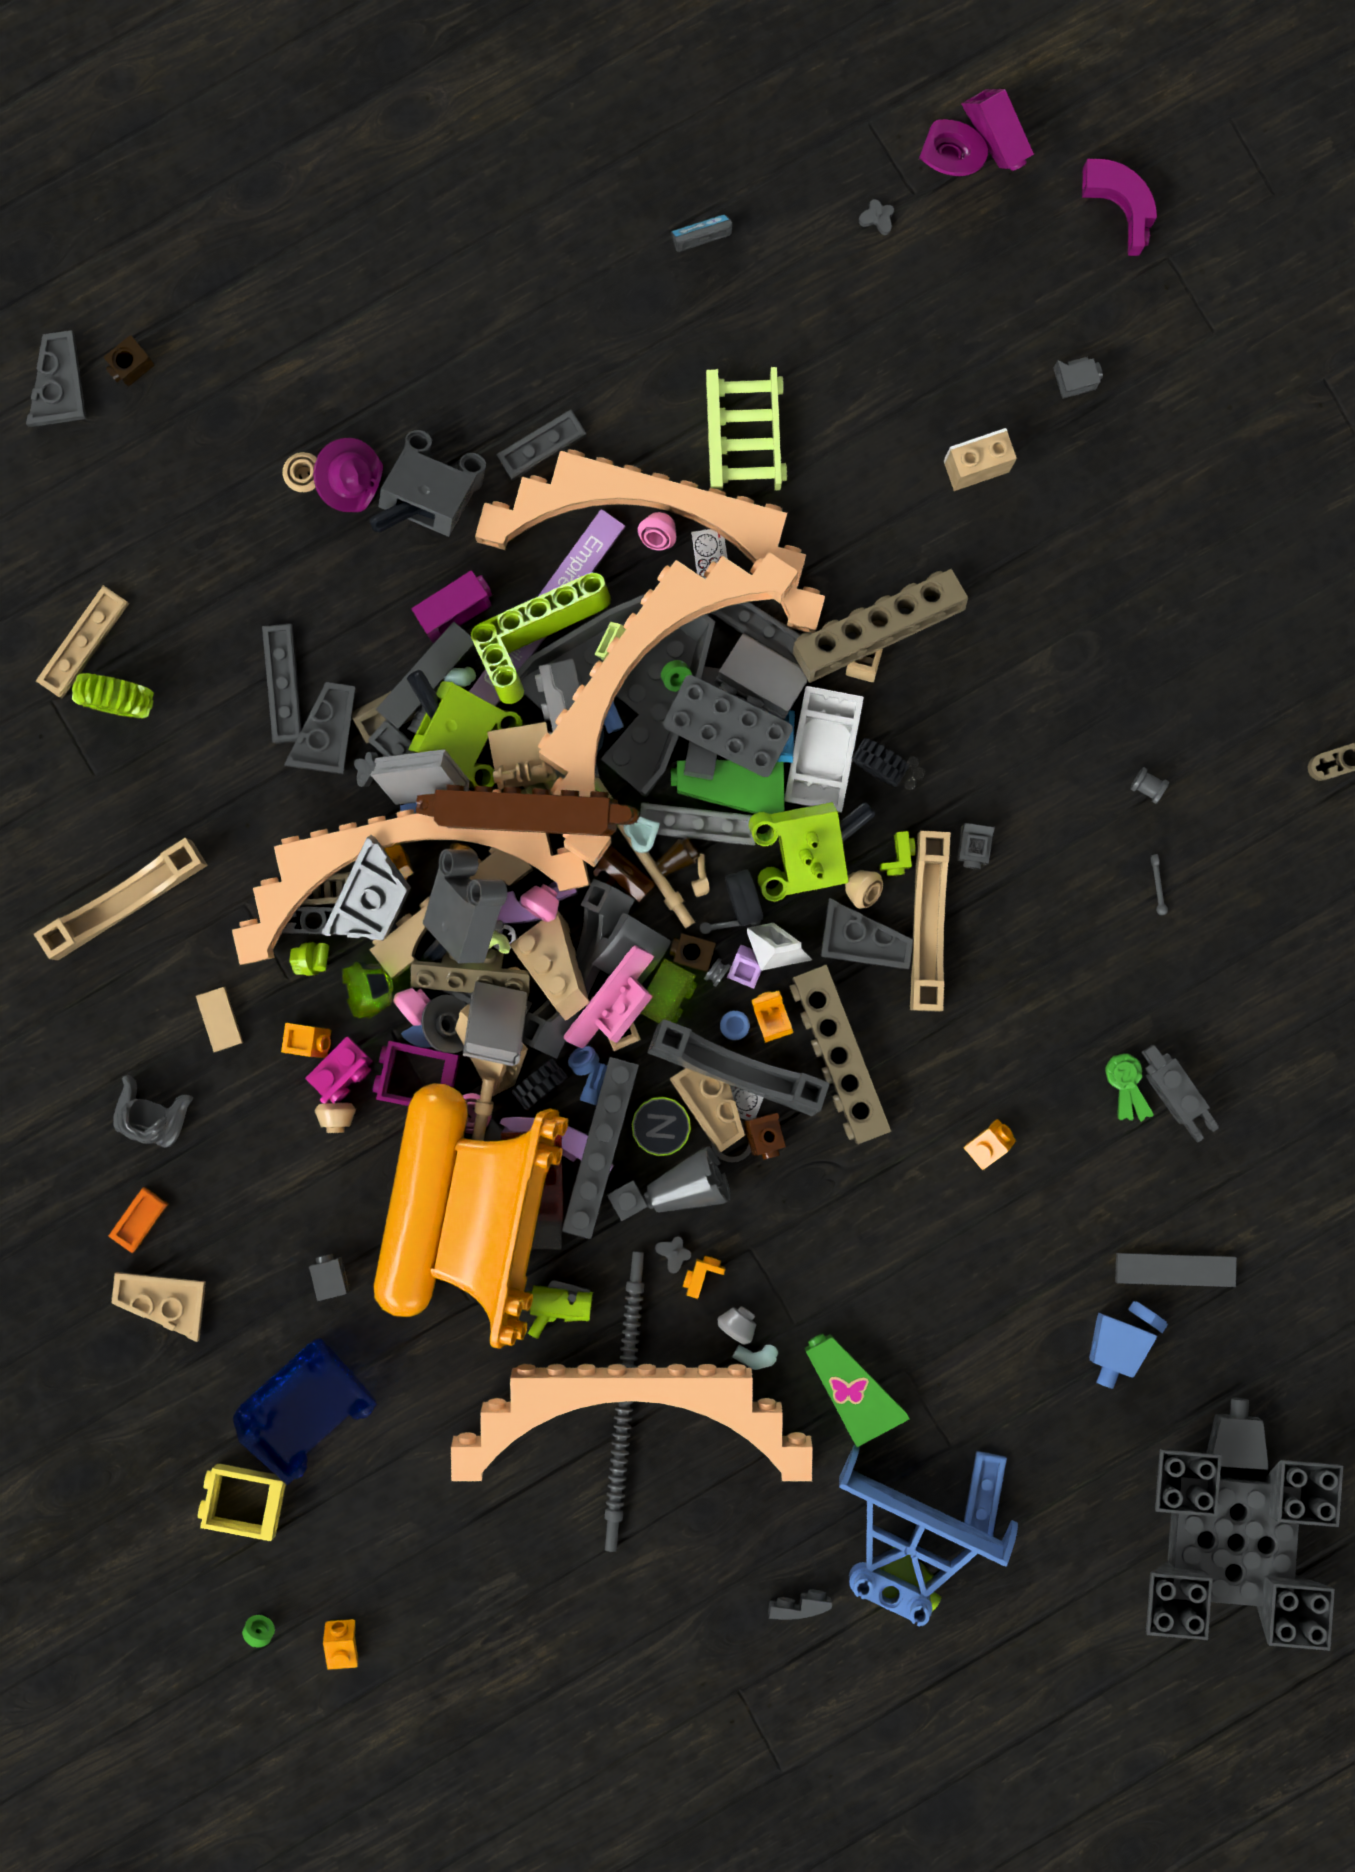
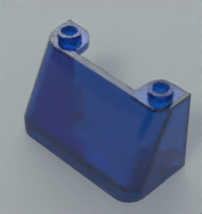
M316 1339L309 1343L240 1405L233 1416V1423L239 1442L288 1485L305 1473L308 1462L306 1453L347 1416L350 1415L354 1420L364 1419L372 1413L377 1403L373 1395L322 1339Z

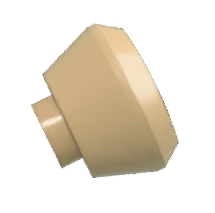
M305 452L296 453L285 462L283 478L292 490L309 492L316 488L313 472L317 458L314 455Z
M859 870L853 872L848 876L849 883L845 884L846 894L855 907L859 909L872 906L883 890L881 875L872 871Z
M352 1103L318 1104L315 1114L320 1126L326 1127L327 1133H344V1127H350L356 1109Z

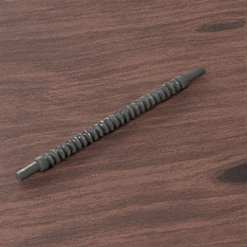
M633 1251L630 1281L626 1283V1291L629 1292V1295L625 1296L628 1304H625L624 1307L628 1311L624 1313V1317H627V1320L623 1322L626 1329L622 1330V1333L625 1334V1338L621 1339L624 1347L620 1348L623 1351L620 1359L623 1360L622 1365L626 1368H637L634 1365V1361L638 1360L635 1356L638 1348H635V1345L639 1343L636 1336L640 1335V1332L637 1331V1327L641 1326L638 1318L642 1317L638 1311L642 1309V1306L639 1305V1302L643 1301L640 1293L644 1292L645 1286L642 1282L644 1252ZM634 1401L618 1402L619 1405L615 1407V1410L618 1411V1415L614 1416L617 1423L613 1424L616 1432L612 1433L615 1437L612 1445H615V1448L611 1450V1453L614 1454V1457L610 1458L613 1466L609 1467L612 1474L608 1476L611 1483L607 1485L608 1488H611V1491L607 1492L610 1500L606 1501L609 1508L605 1509L604 1517L607 1520L605 1551L616 1552L619 1521L623 1520V1510L620 1509V1507L624 1506L621 1498L625 1497L622 1489L626 1488L623 1484L626 1476H623V1473L627 1472L624 1464L628 1463L625 1455L629 1454L626 1446L630 1445L627 1442V1438L631 1436L627 1433V1430L631 1429L628 1421L632 1420L629 1412L633 1411L630 1404Z

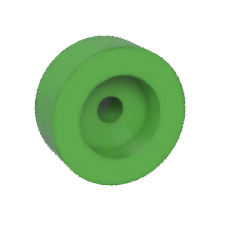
M681 660L668 662L661 671V679L665 687L674 692L679 691L687 675H692L688 665Z
M254 1615L246 1621L242 1635L250 1646L264 1647L270 1643L275 1632V1626L269 1618L263 1615Z

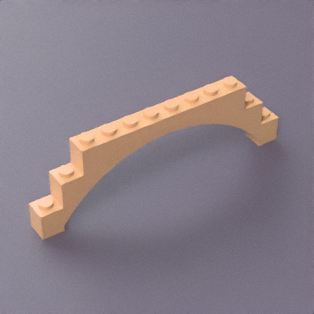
M571 449L568 452L560 451L551 484H547L546 479L531 475L530 479L522 477L513 510L509 509V505L498 501H493L492 505L484 503L475 534L477 543L505 550L507 543L525 530L549 518L569 511L615 504L657 508L692 519L714 530L736 546L753 564L759 557L764 559L768 552L796 569L798 571L797 580L781 602L788 618L787 626L789 628L805 633H815L825 596L820 595V591L815 588L803 587V590L797 589L806 554H802L801 549L794 546L785 545L784 548L778 547L787 513L782 512L781 507L773 504H766L765 507L756 505L754 500L744 496H737V499L725 496L726 493L724 491L709 488V491L698 489L697 484L682 480L681 483L669 481L668 476L660 473H653L650 476L641 473V469L631 465H625L624 468L614 466L611 460L597 457L596 460L585 458L584 453Z
M768 552L764 559L759 557L750 570L753 575L724 556L720 558L718 563L713 561L704 573L706 579L675 560L671 567L666 565L657 579L660 581L654 591L649 589L641 600L640 604L643 607L638 614L632 613L625 622L624 628L626 630L620 638L616 636L607 648L608 656L603 662L599 660L589 674L592 678L586 686L582 684L572 698L575 701L569 710L563 709L555 721V724L558 725L552 734L546 733L538 745V748L541 749L539 751L540 759L566 776L564 779L559 777L550 792L553 795H561V790L580 791L579 796L590 797V791H595V765L598 743L612 702L630 672L661 640L690 621L726 606L770 599L781 603L796 582L798 571L770 552ZM563 834V837L566 838L564 840V847L593 867L596 866L611 844V837Z
M495 789L493 792L501 793V789ZM414 809L397 812V818L386 820L385 816L368 819V825L357 827L356 822L339 826L340 831L328 834L327 829L310 833L311 838L299 840V836L281 839L282 845L274 846L281 882H279L278 877L260 881V887L253 888L261 923L258 924L257 919L239 922L240 928L232 930L239 964H250L275 958L273 949L283 929L296 910L329 877L356 861L366 838L370 835L378 840L383 849L402 843L423 840H458L497 848L538 868L557 883L560 892L591 885L586 862L565 847L557 849L558 855H553L549 833L441 827L434 821V817L415 814Z
M522 1364L517 1368H512L510 1377L511 1402H506L500 1398L483 1402L481 1408V1436H476V1434L470 1432L453 1436L451 1445V1480L482 1481L483 1471L496 1456L514 1440L532 1428L558 1415L602 1403L624 1401L661 1403L705 1415L728 1426L755 1445L781 1472L782 1481H812L811 1436H806L799 1432L782 1436L783 1413L781 1402H776L770 1398H763L758 1400V1402H752V1368H746L742 1364H732L728 1368H716L712 1364H702L698 1368H686L682 1364H672L668 1368H656L652 1364H642L638 1368H626L622 1364H612L608 1368H596L592 1364H582L578 1368H565L561 1364H552L547 1368H535L531 1364Z

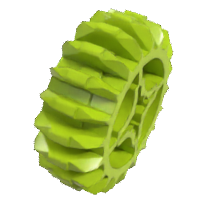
M79 674L72 688V700L78 705L127 717L142 719L148 717L154 701L152 700L154 693L148 687L104 675Z

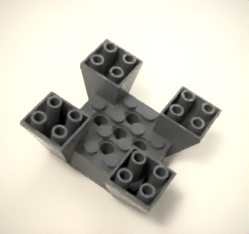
M1159 1449L1155 1511L1171 1513L1168 1561L1150 1572L1146 1635L1208 1640L1211 1602L1257 1606L1269 1646L1330 1651L1335 1589L1295 1575L1299 1524L1339 1527L1343 1465L1280 1460L1264 1479L1220 1476L1222 1456L1220 1454ZM1240 1503V1512L1235 1516H1230V1508L1234 1504ZM1203 1531H1208V1540L1204 1543H1198L1197 1538L1199 1534ZM1232 1534H1238V1542L1233 1546H1228V1538ZM1268 1536L1267 1545L1264 1548L1258 1549L1259 1539ZM1231 1564H1236L1235 1573L1231 1576H1226V1568Z

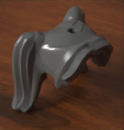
M125 1075L122 1078L124 1087L113 1117L115 1130L124 1134L129 1139L143 1144L156 1143L164 1148L170 1147L180 1135L187 1108L193 1097L190 1095H180L169 1108L148 1100L136 1099L137 1082L132 1076Z

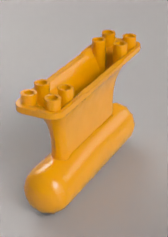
M432 1083L419 1089L409 1103L374 1281V1297L382 1310L399 1317H411L420 1314L427 1308L433 1296L436 1278L446 1281L469 1293L484 1308L490 1321V1345L492 1347L500 1349L505 1345L513 1346L516 1339H524L527 1331V1323L519 1321L521 1311H529L533 1302V1294L524 1292L527 1281L526 1272L546 1173L549 1171L551 1164L558 1165L562 1157V1148L554 1146L555 1138L557 1135H565L568 1128V1118L559 1117L558 1110L549 1108L537 1113L532 1127L519 1137L502 1141L466 1139L464 1135L468 1119L467 1101L460 1091L449 1085Z

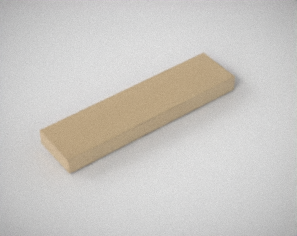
M103 585L39 675L36 682L62 699L129 603Z

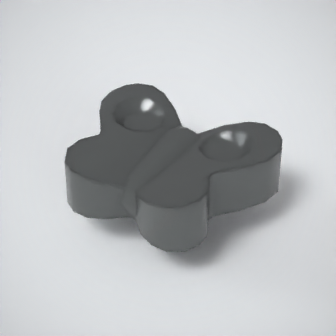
M873 199L870 201L869 209L861 213L859 224L863 227L874 224L882 235H888L892 227L890 218L894 213V208L891 205L882 206L878 200Z
M367 752L365 759H356L354 762V766L358 770L357 784L360 787H368L373 781L371 772L374 771L376 766L375 758H378L376 752Z
M680 1236L674 1237L672 1242L661 1241L656 1244V1252L666 1256L668 1259V1270L670 1273H677L681 1268L682 1262L691 1258V1252L683 1247V1240Z

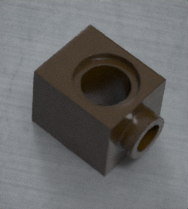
M131 335L104 356V359L109 363V366L106 368L108 373L117 383L122 379L128 387L155 366L150 357ZM133 358V363L130 367L121 368V363L124 359Z
M681 934L680 940L674 938L670 955L675 957L673 962L675 964L708 972L716 943ZM689 944L697 945L700 949L699 958L693 961L687 960L683 955L685 946Z

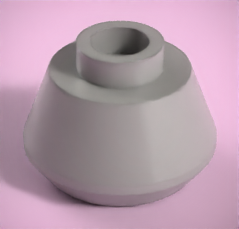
M740 1306L739 1309L733 1307L718 1317L719 1328L743 1345L752 1342L757 1324L753 1321L755 1315L743 1306Z

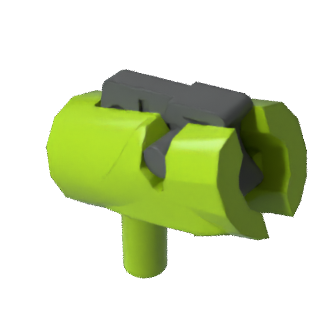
M552 1280L547 1287L533 1285L532 1291H526L533 1294L530 1315L537 1316L528 1334L536 1339L539 1338L547 1322H553L556 1318H562L564 1322L590 1320L593 1292H590L588 1288Z

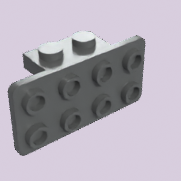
M687 675L663 722L664 728L762 777L770 776L792 733V725L768 713L763 708L765 703L750 695L746 700L736 695L738 689L724 682H722L721 686L712 685L694 675Z

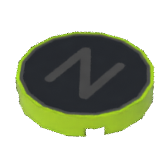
M666 1097L652 1098L644 1102L635 1112L632 1121L633 1137L638 1146L647 1153L656 1156L671 1155L680 1150L688 1140L691 1130L690 1118L684 1107L677 1101Z

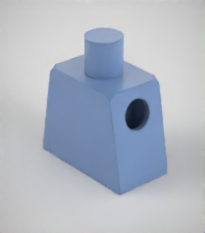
M1098 1313L1090 1352V1361L1102 1366L1096 1383L1113 1389L1119 1373L1133 1378L1157 1336L1141 1328Z

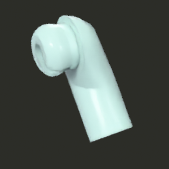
M471 667L453 668L443 680L445 682H452L460 687H466L475 681L476 672Z
M739 1344L732 1358L749 1368L757 1370L772 1366L777 1360L778 1350L772 1345H765L762 1351L753 1353Z

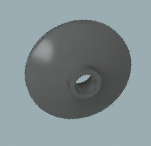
M441 995L432 999L424 1008L421 1019L422 1030L429 1044L436 1050L449 1054L457 1053L464 1049V1045L455 1028L460 1011L467 1005L455 996ZM441 1022L445 1024V1030L442 1028Z

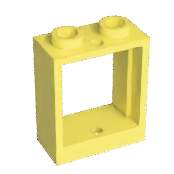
M217 1463L211 1471H207L205 1476L204 1489H208L206 1501L202 1500L199 1506L198 1518L202 1519L200 1528L272 1541L277 1533L287 1476ZM222 1476L270 1485L262 1525L215 1517Z

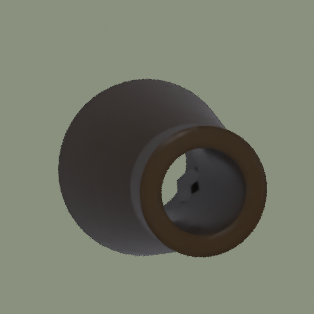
M689 837L683 840L679 838L655 864L663 876L666 877L672 872L696 863L695 859L701 855Z

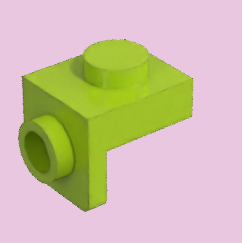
M909 831L897 832L894 835L896 862L881 863L879 865L880 871H887V876L904 875L905 869L912 867L911 856H915L916 852L914 838H909Z

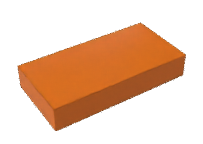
M143 1187L108 1236L131 1253H134L169 1204L146 1187Z

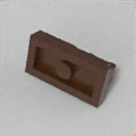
M613 846L605 851L599 860L598 866L593 871L595 876H598L602 871H606L610 876L606 884L612 886L618 881L617 883L623 888L624 892L639 902L656 885Z

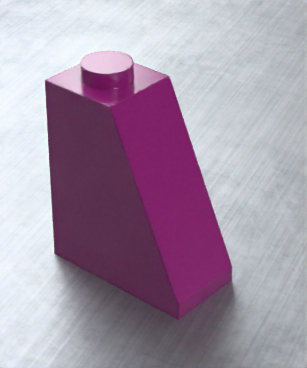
M985 89L961 103L975 129L984 138L988 150L999 168H1010L1011 171H1014L1027 163L1026 159L1034 155L1005 89Z

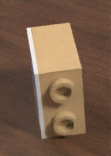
M1004 428L951 446L944 459V464L953 490L956 491L1009 473L1017 457L1007 429Z

